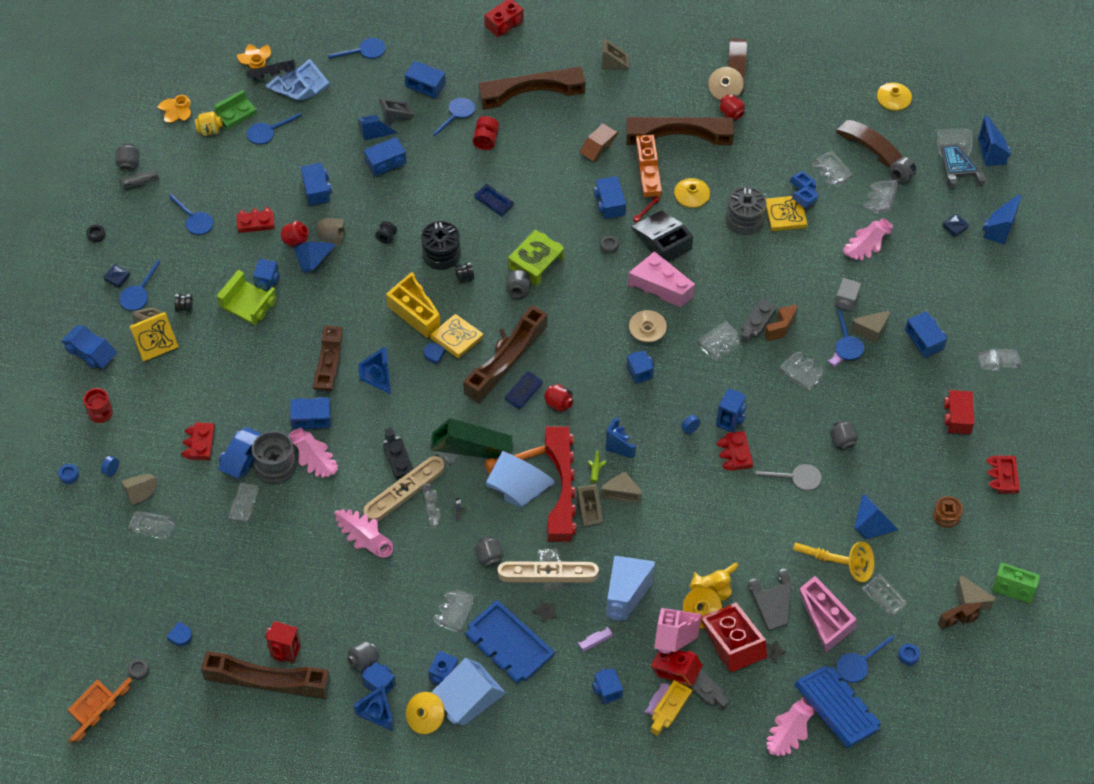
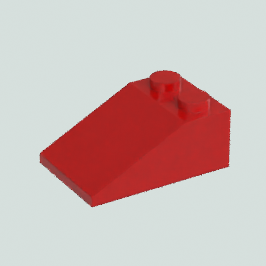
M737 603L701 617V622L721 661L730 672L767 658L766 639Z

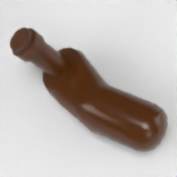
M503 328L499 331L502 339L496 343V352L500 350L508 339Z

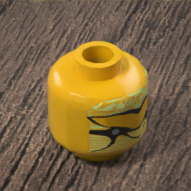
M213 111L199 114L198 118L195 119L197 132L203 136L218 134L220 127H223L221 117H217V114Z

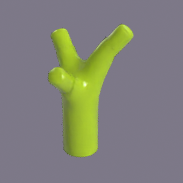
M599 451L595 453L594 463L588 461L591 467L590 482L592 483L598 482L599 471L606 464V461L599 463Z

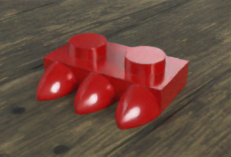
M266 207L262 212L254 208L251 213H246L242 209L236 214L238 233L275 229L273 210L269 207Z
M195 422V425L184 430L186 434L193 437L183 441V444L189 447V449L184 450L181 455L190 460H211L215 424Z
M745 431L727 433L725 437L716 443L719 447L727 448L720 452L719 456L724 459H730L722 465V468L730 471L753 468Z
M1016 456L989 457L986 462L995 468L990 469L987 474L996 479L992 480L988 485L1002 494H1018L1020 487Z

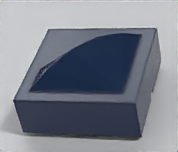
M955 213L944 221L942 226L954 237H957L968 228L969 224Z
M114 264L103 276L104 281L120 288L129 278L130 272Z

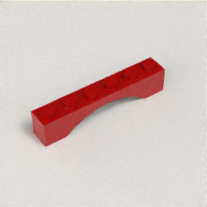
M546 426L544 435L545 453L556 466L562 487L559 501L548 515L547 542H571L572 535H576V523H572V517H575V505H572V499L575 498V487H571V481H574V469H570V463L574 461V453L570 451V446H573V434H569V427Z

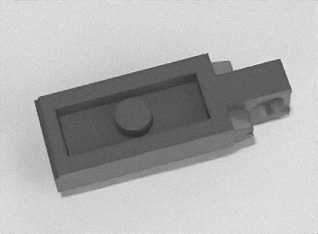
M761 298L743 323L741 329L743 333L741 334L742 338L740 341L747 344L752 336H760L777 311L778 306Z
M700 670L693 686L685 685L692 689V692L706 705L712 706L715 704L722 711L728 706L729 700L724 696L725 692L702 670Z

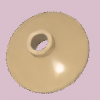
M722 67L715 70L708 82L710 93L718 100H721L727 94L729 96L732 94L739 96L743 89L741 74L731 67ZM723 80L729 81L728 84H723L722 82Z
M651 310L637 312L629 322V330L632 336L646 343L661 339L667 328L663 316Z

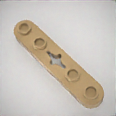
M437 456L428 458L367 503L364 507V514L368 515V521L370 522L372 519H376L377 522L442 475L445 470L444 461ZM401 487H408V491H401Z
M503 562L498 566V577L504 582L589 583L596 581L599 576V568L593 562Z

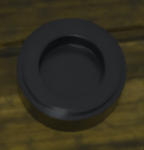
M99 224L91 225L86 231L88 240L93 243L101 242L106 236L104 227Z

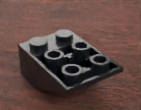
M662 210L631 226L651 253L655 251L667 262L692 250L694 236L683 223Z

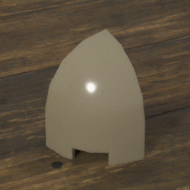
M325 218L317 223L319 238L327 243L342 245L345 233L344 219Z
M148 474L138 475L121 481L124 491H127L128 500L131 505L149 498L157 485L156 477Z

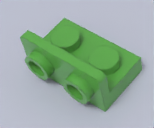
M244 90L233 94L214 106L217 117H221L222 124L227 130L257 114L256 108L246 98Z
M1001 562L992 591L1030 604L1036 592L1040 575Z

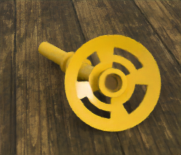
M796 542L793 546V550L814 556L815 559L819 558L820 561L823 559L824 562L831 561L849 565L851 575L858 582L869 580L874 570V554L866 542L854 544L849 557L829 553V550L825 552L824 549L820 550L819 547L815 549ZM866 561H867V568H866V571H865V573H864V572H863V568L866 566Z

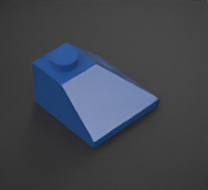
M984 116L978 136L984 165H1006L1007 159L1011 155L1010 147H1007L1006 139L988 116Z
M1017 195L993 212L990 220L986 219L982 229L985 230L984 238L1005 245L1018 210L1021 195Z

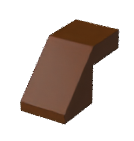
M603 123L587 137L579 153L596 162L604 146L610 148L618 132Z
M796 304L779 308L778 322L766 325L764 336L767 341L786 336L796 318L798 308Z

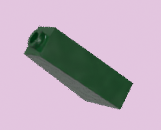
M450 418L432 432L431 450L499 459L502 451L508 454L512 453V435Z

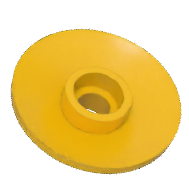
M887 83L879 88L877 100L882 107L888 110L900 111L910 105L912 94L902 84Z
M688 178L676 185L674 196L676 201L682 206L698 208L708 202L710 189L705 182L695 178Z
M699 587L686 595L682 609L684 612L702 614V617L722 609V605L716 592L706 587ZM701 603L702 609L698 611L697 605ZM700 622V628H704L702 622Z
M431 692L416 694L407 705V723L412 730L419 734L435 732L444 720V705L441 699ZM421 709L424 710L423 716H420Z

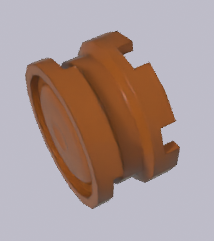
M942 497L936 502L933 518L942 527H954L960 521L963 506L954 497Z

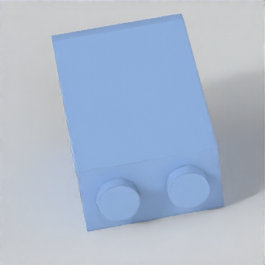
M614 556L607 598V618L615 621L628 619L653 583L655 561Z
M465 658L431 692L441 699L444 709L448 713L446 715L453 724L458 723L461 725L467 724L506 694L480 663Z

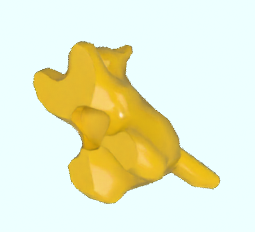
M738 563L732 564L725 570H718L703 577L694 572L689 584L690 589L706 587L716 592L721 601L728 599L732 594L730 574L737 569Z

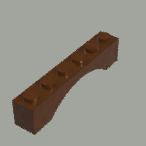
M580 66L479 82L478 89L482 109L485 110L501 107L512 97L530 91H553L566 96L585 94L586 82Z
M627 117L626 145H636V136L654 135V139L674 134L699 137L713 145H733V118Z
M532 305L520 318L514 331L500 350L485 364L475 368L463 381L464 394L480 403L547 328V314Z
M206 651L201 668L204 680L326 699L330 685L328 669L315 667L294 669L265 667L245 662L225 653Z

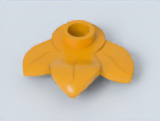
M248 44L245 53L237 54V59L241 64L249 65L251 69L263 67L266 65V60L271 56V49L269 45L258 49Z
M178 95L175 99H166L157 106L158 109L166 112L164 116L166 123H174L178 119L186 121L191 115V110L189 109L191 102L185 95Z

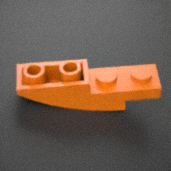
M654 135L636 136L639 176L643 197L662 196Z

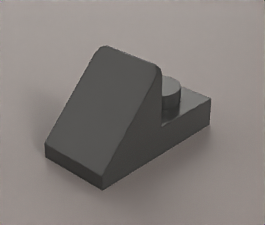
M379 98L383 116L389 126L392 125L397 117L411 119L414 116L408 102Z

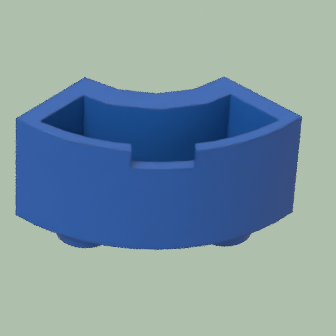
M85 325L75 326L61 341L69 354H75L91 368H103L117 354L116 350L106 339L98 337Z
M248 427L243 428L241 431H236L228 448L219 457L220 465L218 470L238 479L247 475L254 461L252 445L261 433Z

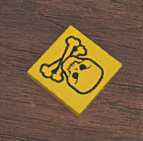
M792 196L766 199V212L771 231L807 228L804 208L793 200Z
M165 312L129 326L143 362L179 347Z
M454 314L431 333L430 339L459 359L482 340L484 334Z

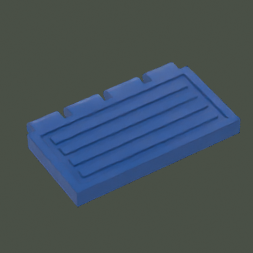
M498 600L468 625L469 630L465 633V636L475 645L482 641L478 648L489 658L495 655L492 661L503 671L510 667L507 675L516 683H519L522 679L526 682L555 656V652Z
M824 666L797 680L795 687L847 748L872 736L879 730L881 722L872 712L866 713L869 708L858 696L853 698L856 693L845 681L840 683L842 677L833 667L828 669L827 666Z

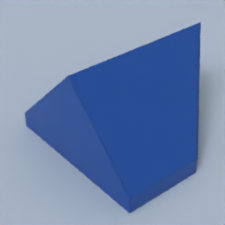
M376 115L358 118L364 140L398 133L381 122Z
M307 242L293 248L302 271L306 273L312 271L335 245L325 242Z
M383 347L359 363V376L361 381L391 394L387 348Z
M618 417L613 419L606 431L605 451L633 458L635 457L636 446L635 444H628L627 440L630 439V436L626 435L623 426L619 427Z
M862 495L854 529L864 539L899 530L866 495Z
M383 685L355 703V715L393 731V718Z

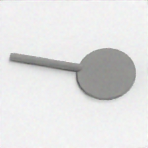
M809 464L799 465L792 474L755 472V475L792 478L794 485L805 491L814 490L821 482L820 471Z

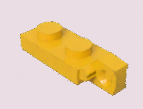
M676 681L672 682L653 712L651 720L655 722L651 726V733L658 736L663 727L668 729L692 694V689Z

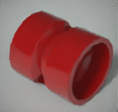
M483 116L477 120L472 140L475 147L481 150L494 148L499 130V122L496 119Z
M101 388L87 391L83 401L89 419L94 423H105L113 414L108 393Z

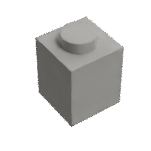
M843 278L837 293L835 306L853 311L861 283Z

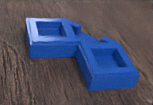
M803 171L792 176L789 182L799 189V191L793 194L792 199L804 208L816 203L818 199L816 181Z

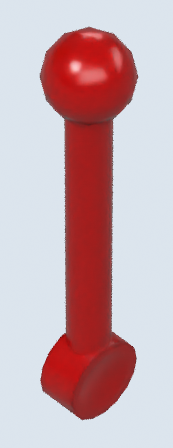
M654 196L653 201L639 215L634 216V222L638 223L641 221V217L655 203L660 201L659 196Z

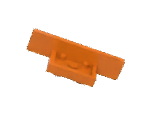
M127 678L111 693L97 679L67 710L81 724L67 741L69 743H72L74 740L79 742L86 735L84 730L89 725L93 727L101 719L99 714L104 709L106 711L110 710L116 703L114 699L119 694L123 696L131 688L128 684L132 680Z

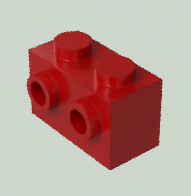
M513 0L504 1L484 15L485 27L498 38L524 21V9Z
M949 390L948 397L944 398V409H947V414L944 416V425H947L948 433L971 434L974 427L973 391Z
M274 621L272 627L267 629L265 635L270 655L276 661L294 663L301 647L298 628Z
M677 650L675 652L671 651V653L658 651L650 667L659 678L693 686L703 665L698 659V655L694 652Z

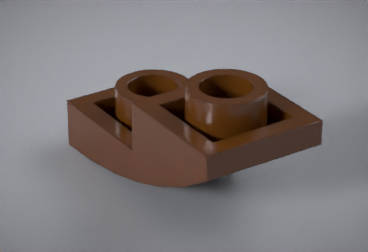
M969 603L954 607L941 614L937 624L943 630L947 626H954L958 621L963 625L969 621L972 623L979 618L982 605L980 603Z

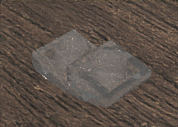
M1014 349L987 350L979 352L977 355L982 368L987 370L999 371L1002 366L1019 369L1022 365L1018 352Z
M240 483L236 499L232 503L229 519L249 523L260 492L259 486Z
M558 548L538 550L539 562H561ZM543 582L544 591L564 589V582Z

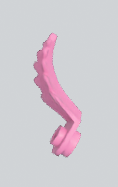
M881 219L880 221H873L866 228L857 230L855 233L857 237L849 239V242L852 244H846L843 248L844 254L855 260H858V257L860 260H864V255L870 258L872 256L871 250L874 252L881 250L882 237L892 233L893 225L889 221Z
M302 428L295 429L289 434L293 445L298 448V462L301 466L308 464V473L316 470L315 476L318 477L321 474L322 478L336 474L338 465H336L337 462L335 460H329L333 457V454L325 452L328 448L326 443L314 439L310 432L303 431Z
M345 509L335 511V521H340L338 527H344L341 530L344 534L350 532L347 540H356L354 544L356 549L367 548L381 558L392 554L393 543L378 532L376 519L368 522L367 514H364L359 519V512L355 511L352 515L351 509L346 513ZM385 544V548L380 550L381 546Z
M801 698L792 705L788 712L775 718V722L779 726L770 729L774 736L767 737V740L771 742L766 743L771 755L780 756L781 754L785 756V751L787 754H791L790 746L798 749V739L803 741L807 739V722L814 715L815 709L806 698Z

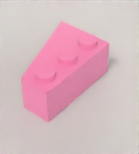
M655 251L631 270L628 276V286H636L643 289L647 294L652 293L660 296V299L682 307L694 297L695 284Z
M816 576L800 588L801 600L827 653L857 628V619Z
M661 608L654 649H658L662 653H671V651L675 652L697 639L702 614Z

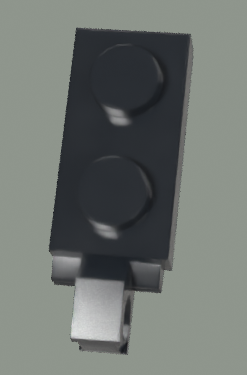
M292 59L251 69L246 73L248 78L253 77L254 80L264 78V74L270 73L271 76L281 74L280 70L289 73L296 70L297 67L295 60Z
M392 427L384 429L386 440L383 441V446L395 479L398 480L414 468L400 436L395 437Z

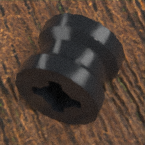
M383 221L379 226L380 229L375 233V237L384 244H390L393 236L397 233V227L391 222Z
M466 262L465 265H455L459 283L467 279L474 280V272L470 262Z
M176 293L175 311L186 310V312H192V294L181 295Z

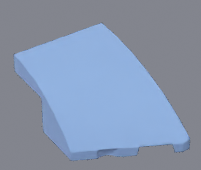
M311 59L307 60L298 69L286 73L281 78L279 76L275 77L266 85L268 89L298 101L315 96L331 86Z
M502 451L486 481L487 487L504 493V501L521 508L529 504L532 499L540 496L541 492L555 484V480L538 468Z

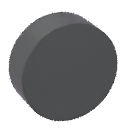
M605 236L600 241V249L606 254H613L618 250L619 242L614 236Z
M134 659L128 665V673L134 680H142L149 674V666L144 659Z

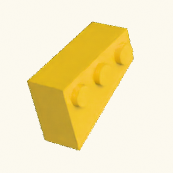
M413 272L386 293L387 307L426 338L440 327V314L429 297L424 293L421 284L419 285Z

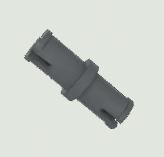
M157 169L144 173L138 172L137 175L122 178L121 180L124 189L127 190L139 185L141 187L145 186V183L160 180Z

